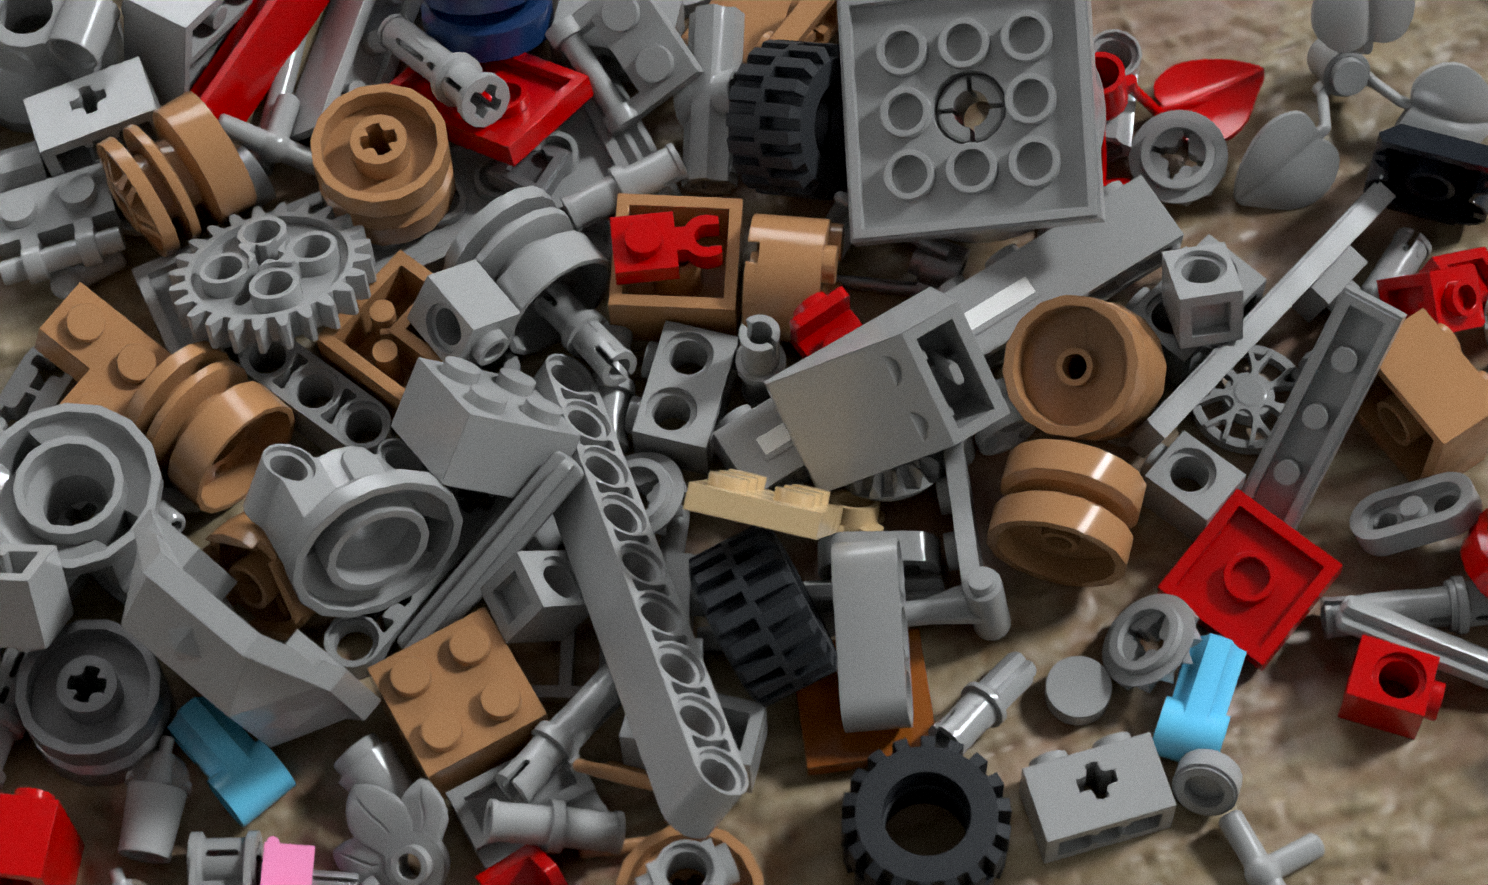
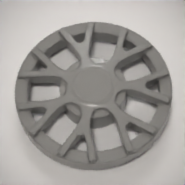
M1254 345L1242 357L1248 358L1250 372L1236 374L1232 368L1223 377L1228 381L1225 389L1214 387L1190 412L1194 423L1206 438L1223 449L1240 454L1261 453L1271 433L1263 421L1269 417L1270 413H1273L1278 418L1285 405L1274 401L1275 392L1292 391L1300 376L1297 367L1285 356L1271 348ZM1267 363L1282 372L1279 377L1270 382L1265 377L1259 375ZM1222 401L1225 413L1208 420L1202 407ZM1233 421L1240 425L1252 426L1249 440L1229 436ZM1221 424L1226 426L1224 433L1216 427ZM1256 433L1262 434L1265 439L1255 440Z

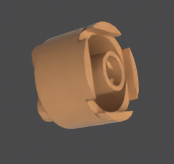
M755 213L750 225L748 242H757V251H752L750 261H745L742 324L748 328L746 322L748 317L757 314L767 315L773 318L779 325L781 331L780 342L791 343L790 320L794 317L793 313L798 305L817 292L823 291L827 295L842 286L841 282H836L838 261H842L844 224L832 223L831 219Z

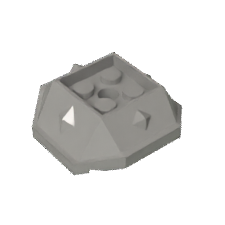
M150 509L133 528L137 553L121 627L224 714L267 746L272 748L345 719L365 721L381 702V699L298 629L283 644L261 635L241 619L226 598V595L238 581L153 509Z

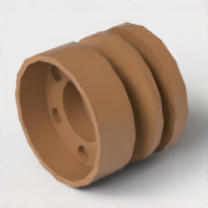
M188 91L153 111V123L159 138L158 142L154 143L137 125L130 124L123 129V137L128 151L114 137H108L96 144V151L106 173L109 190L120 210L137 232H140L149 244L164 257L179 250L180 242L175 228L187 240L201 237V228L194 209L196 206L199 205L215 222L223 224L229 220V215H238L255 205L257 201L253 182L232 141L205 103L193 92Z
M206 340L188 344L166 358L149 374L139 387L124 414V417L132 420L152 443L161 472L168 474L172 486L201 511L208 513L228 509L244 499L248 493L263 451L270 445L279 443L289 444L295 426L294 414L290 407L263 384L249 381L246 371L241 365L230 361L227 353L221 348H211L210 342Z

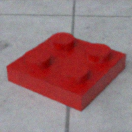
M1237 488L1159 584L1157 594H1170L1181 598L1199 617L1197 624L1211 634L1233 640L1237 647L1247 652L1245 659L1260 671H1263L1339 576L1343 565Z

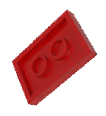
M527 53L505 60L479 63L483 72L494 73L506 82L509 87L510 100L506 111L495 123L486 127H474L461 118L457 107L446 106L437 100L431 91L430 82L410 67L389 83L411 88L430 100L445 121L449 142L511 166H516L594 95L588 75ZM486 91L480 93L486 99L492 101V96Z

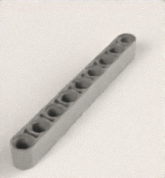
M554 353L547 357L533 377L536 381L535 388L545 399L562 408V417L581 436L572 458L578 463L584 474L583 479L556 509L553 516L660 811L665 820L684 836L694 839L706 838L714 831L747 790L749 784L747 772L595 379L591 372L578 360L565 354Z

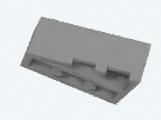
M123 0L121 12L124 15V61L139 56L155 90L159 104L163 106L190 91L253 0Z

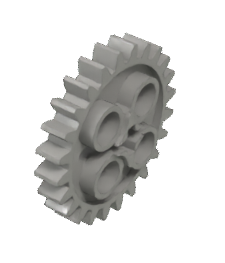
M280 202L274 213L266 215L262 208L256 206L253 208L252 218L246 220L231 214L229 215V227L225 229L214 225L207 227L210 239L189 240L191 253L178 254L175 257L178 269L169 271L172 286L168 287L175 314L178 315L182 329L190 328L193 339L196 341L208 336L211 348L217 349L231 340L234 353L242 352L249 343H257L260 354L267 352L273 341L279 340L287 350L292 349L295 337L302 334L312 341L318 340L316 328L324 325L332 329H339L341 325L338 314L357 315L359 309L356 300L370 299L369 284L377 281L373 249L370 239L366 238L364 227L362 225L353 226L351 215L349 214L335 218L331 206H327L313 214L310 202L303 203L295 212H288L285 202Z

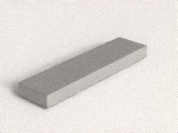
M1350 284L1344 287L1241 490L1294 530H1297L1408 315Z

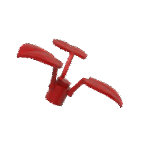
M1095 52V65L1100 75L1105 96L1106 121L1113 120L1124 111L1128 103V94H1131L1153 117L1172 110H1188L1199 113L1210 119L1220 129L1225 141L1235 137L1248 122L1265 78L1263 67L1248 62L1230 59L1185 61L1171 66L1156 79L1154 83L1156 103L1137 85L1135 75L1130 74L1126 76L1124 65L1117 56L1108 52ZM1105 125L1104 139L1101 147L1103 187L1118 180H1120L1122 184L1125 185L1131 180L1127 178H1114L1106 180L1107 158Z

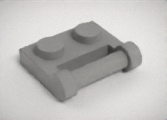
M590 0L573 14L556 22L545 32V36L554 50L562 49L574 69L579 73L589 76L594 94L593 97L605 113L602 121L612 136L618 135L633 126L704 73V70L656 0ZM593 27H596L639 91V93L627 101L624 100L582 37Z

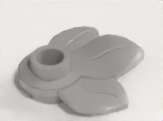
M425 777L420 778L405 791L402 798L376 785L367 783L354 784L349 791L346 803L347 823L354 838L341 843L333 850V858L338 868L342 872L357 873L360 880L359 885L360 882L371 875L376 878L380 885H443L450 869V855L447 847L442 842L449 819L445 802L433 784ZM409 854H413L420 861L421 871L419 876H415L409 868Z

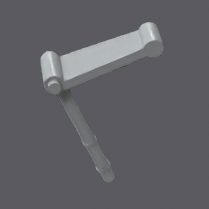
M973 436L955 446L942 450L947 475L941 476L936 481L941 514H952L954 531L943 533L949 571L960 570L962 584L926 599L906 601L908 627L932 624H972L975 633L980 638L995 641L1008 633L1011 627V617L1000 575L995 570L983 566L968 466L974 460L976 453ZM834 610L819 612L830 637L836 636ZM710 626L697 628V638H703V653L723 651Z

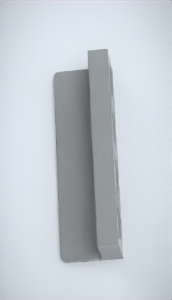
M422 0L330 1L295 92V96L300 100V107L290 140L298 142L308 137L311 138L318 117L336 98L357 87L383 83L389 84L393 80L400 59L379 44L377 37L379 26L383 20L394 14H400L403 16L402 18L406 16L414 24Z

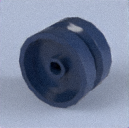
M422 0L423 3L421 4L424 32L437 40L450 52L467 53L478 60L479 63L505 60L531 51L547 40L545 32L552 26L554 20L552 0Z

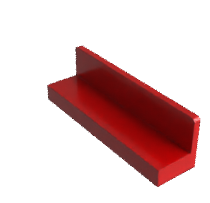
M253 0L190 92H193L205 103L217 120L221 114H227L247 122L271 87L283 64L298 48L330 0Z

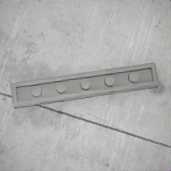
M1381 182L1378 184L1374 183L1243 318V339L1219 343L1154 410L1152 415L1128 438L1130 441L1127 444L1143 459L1153 451L1396 196Z

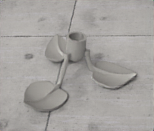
M1313 0L1311 25L1318 39L1308 51L1307 65L1312 74L1319 80L1312 87L1313 93L1317 96L1318 126H1315L1307 114L1296 110L1280 114L1270 120L1257 133L1244 154L1236 174L1233 197L1243 206L1292 210L1313 204L1330 189L1335 181L1340 163L1337 149L1329 141L1323 139L1331 130L1328 97L1330 94L1338 97H1348L1359 93L1365 86H1368L1396 106L1405 109L1396 121L1395 126L1405 124L1481 143L1488 135V85L1471 67L1457 62H1442L1423 71L1412 85L1410 98L1405 97L1378 79L1370 71L1368 60L1362 54L1368 55L1372 52L1373 42H1392L1399 39L1407 31L1413 19L1415 0Z

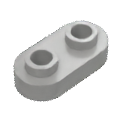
M1444 472L1381 490L1367 496L1354 508L1349 524L1354 536L1365 552L1374 556H1387L1463 534L1475 524L1479 514L1482 512L1483 504L1473 483L1466 475L1459 472Z

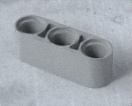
M280 340L273 341L267 352L260 354L257 343H249L238 354L240 365L245 369L248 380L263 384L290 407L295 418L294 429L326 453L333 449L355 446L365 448L375 454L381 442L386 439L396 438L394 429L391 427L392 421L389 411L381 402L295 340L293 348L288 350ZM273 362L283 364L275 372H259L267 364ZM314 398H331L330 402L322 407H306L307 403ZM375 431L380 433L376 439L368 443H356L353 441L355 437L363 432Z
M899 537L832 543L831 574L839 697L845 733L912 728V681L904 567Z

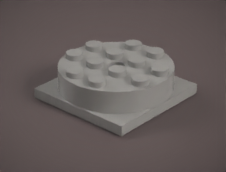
M837 0L850 241L852 245L860 247L940 238L966 243H991L1021 236L1034 229L1106 222L1101 147L1106 125V104L1102 82L1095 65L1091 0ZM976 102H988L993 109H989L986 119L981 124L974 126V131L970 127H965L964 114L967 109Z

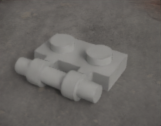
M101 163L0 193V256L2 260L8 259L0 262V273L6 286L28 279L31 284L51 279V272L83 263L86 268L105 262L104 256L127 249L120 226L112 227L121 224L117 203L109 190L106 173Z

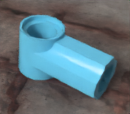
M1210 633L1200 636L1202 641L1190 648L1189 653L1193 664L1181 665L1173 696L1166 697L1155 729L1153 742L1159 756L1179 762L1186 753L1196 749H1211L1220 752L1231 719L1227 712L1247 653L1237 647L1233 640Z
M204 696L194 697L177 711L174 720L167 727L174 741L208 778L207 784L216 798L243 828L296 786L293 777L265 743L261 740L254 742L239 724L229 718Z

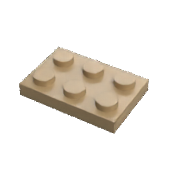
M729 469L728 471L719 470V472L710 471L707 480L693 481L688 484L683 509L814 540L838 533L844 507L828 503L830 491L792 483V486H776L775 491L765 489L767 477L735 469Z

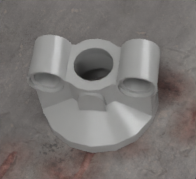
M0 0L1 126L14 132L33 133L23 99L103 70L111 65L124 62V33L119 20L120 9L112 0ZM39 29V30L36 31V32H32V33L26 34L27 32H29V31H31V30Z
M63 403L30 412L0 434V544L56 545L64 576H78L90 572L92 577L106 592L122 604H126L137 553L133 528L150 509L159 514L164 485L152 443L132 420L101 405ZM88 501L104 506L103 511L87 522L72 526L57 525V520L62 512L72 504Z
M401 438L384 440L379 444L375 454L362 447L347 446L333 449L319 457H313L302 448L291 444L279 443L270 445L263 451L243 504L248 518L260 526L266 533L285 567L286 574L300 602L322 616L353 618L383 611L414 595L441 572L458 546L463 518L457 501L449 487L439 483L438 479L432 475Z

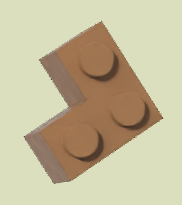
M399 250L376 274L377 281L369 284L370 299L356 300L359 313L357 315L339 313L338 317L341 327L339 329L325 327L318 335L317 340L322 360L381 402L389 411L391 421L394 419L418 357L443 362L407 319L427 275L433 273L402 250Z
M81 282L77 284L39 328L34 347L78 382L60 404L101 405L124 416L134 394L149 374L166 358L172 355Z

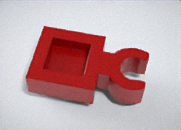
M673 211L610 217L616 285L680 279L679 262H690L692 265L702 269H712L723 264L721 245L704 247L697 243L701 238L720 235L718 216L700 215L691 219L686 226L674 227Z

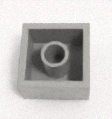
M454 356L445 357L444 362L418 357L391 424V427L432 475L438 479L441 485L515 498L553 452L561 451L572 458L581 438L576 430L562 417V408L545 399L535 388L536 381L529 375L511 368H501L499 374L483 371L475 364Z

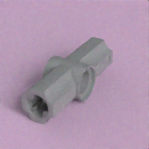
M706 4L696 6L695 12L689 14L688 48L704 70V73L673 95L676 116L680 125L684 128L683 163L689 176L688 179L681 182V187L690 193H701L711 196L731 194V190L738 185V174L732 164L733 153L728 151L727 138L729 133L728 126H726V113L729 112L730 101L728 98L731 86H735L737 81L736 73L741 63H743L745 14L736 7Z

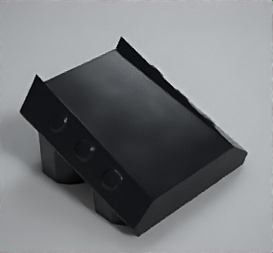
M1405 124L1391 127L1379 132L1363 192L1374 183L1378 184L1381 182L1396 196L1386 206L1389 210L1452 226L1455 224L1468 226L1482 224L1485 222L1488 214V145Z

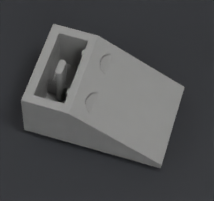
M932 287L923 290L764 381L766 389L815 488L826 491L837 489L955 446L1010 414L959 302Z

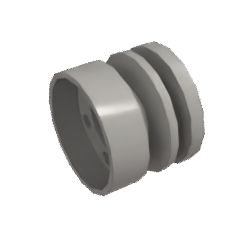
M533 185L516 188L494 199L476 213L456 235L446 252L443 270L474 259L481 265L521 313L508 337L510 341L508 348L513 353L521 355L540 352L561 341V334L535 310V301L539 294H542L554 307L558 304L545 290L546 287L553 282H563L568 285L572 293L587 309L595 310L609 289L611 264L585 234L572 230L573 227L567 214L563 210L556 208L554 200L544 189Z

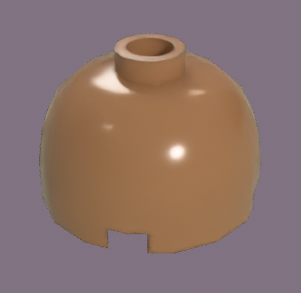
M245 511L227 520L205 539L210 541V544L203 548L202 551L238 581L226 595V598L232 607L239 603L256 617V619L248 622V624L258 633L273 640H286L316 613L300 602L286 574L285 567L266 533L260 526L248 518Z

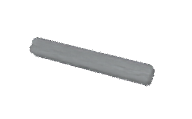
M561 451L553 452L399 635L398 644L402 649L451 625L470 613L483 597L480 588L517 551L524 549L583 479L584 472L573 458Z

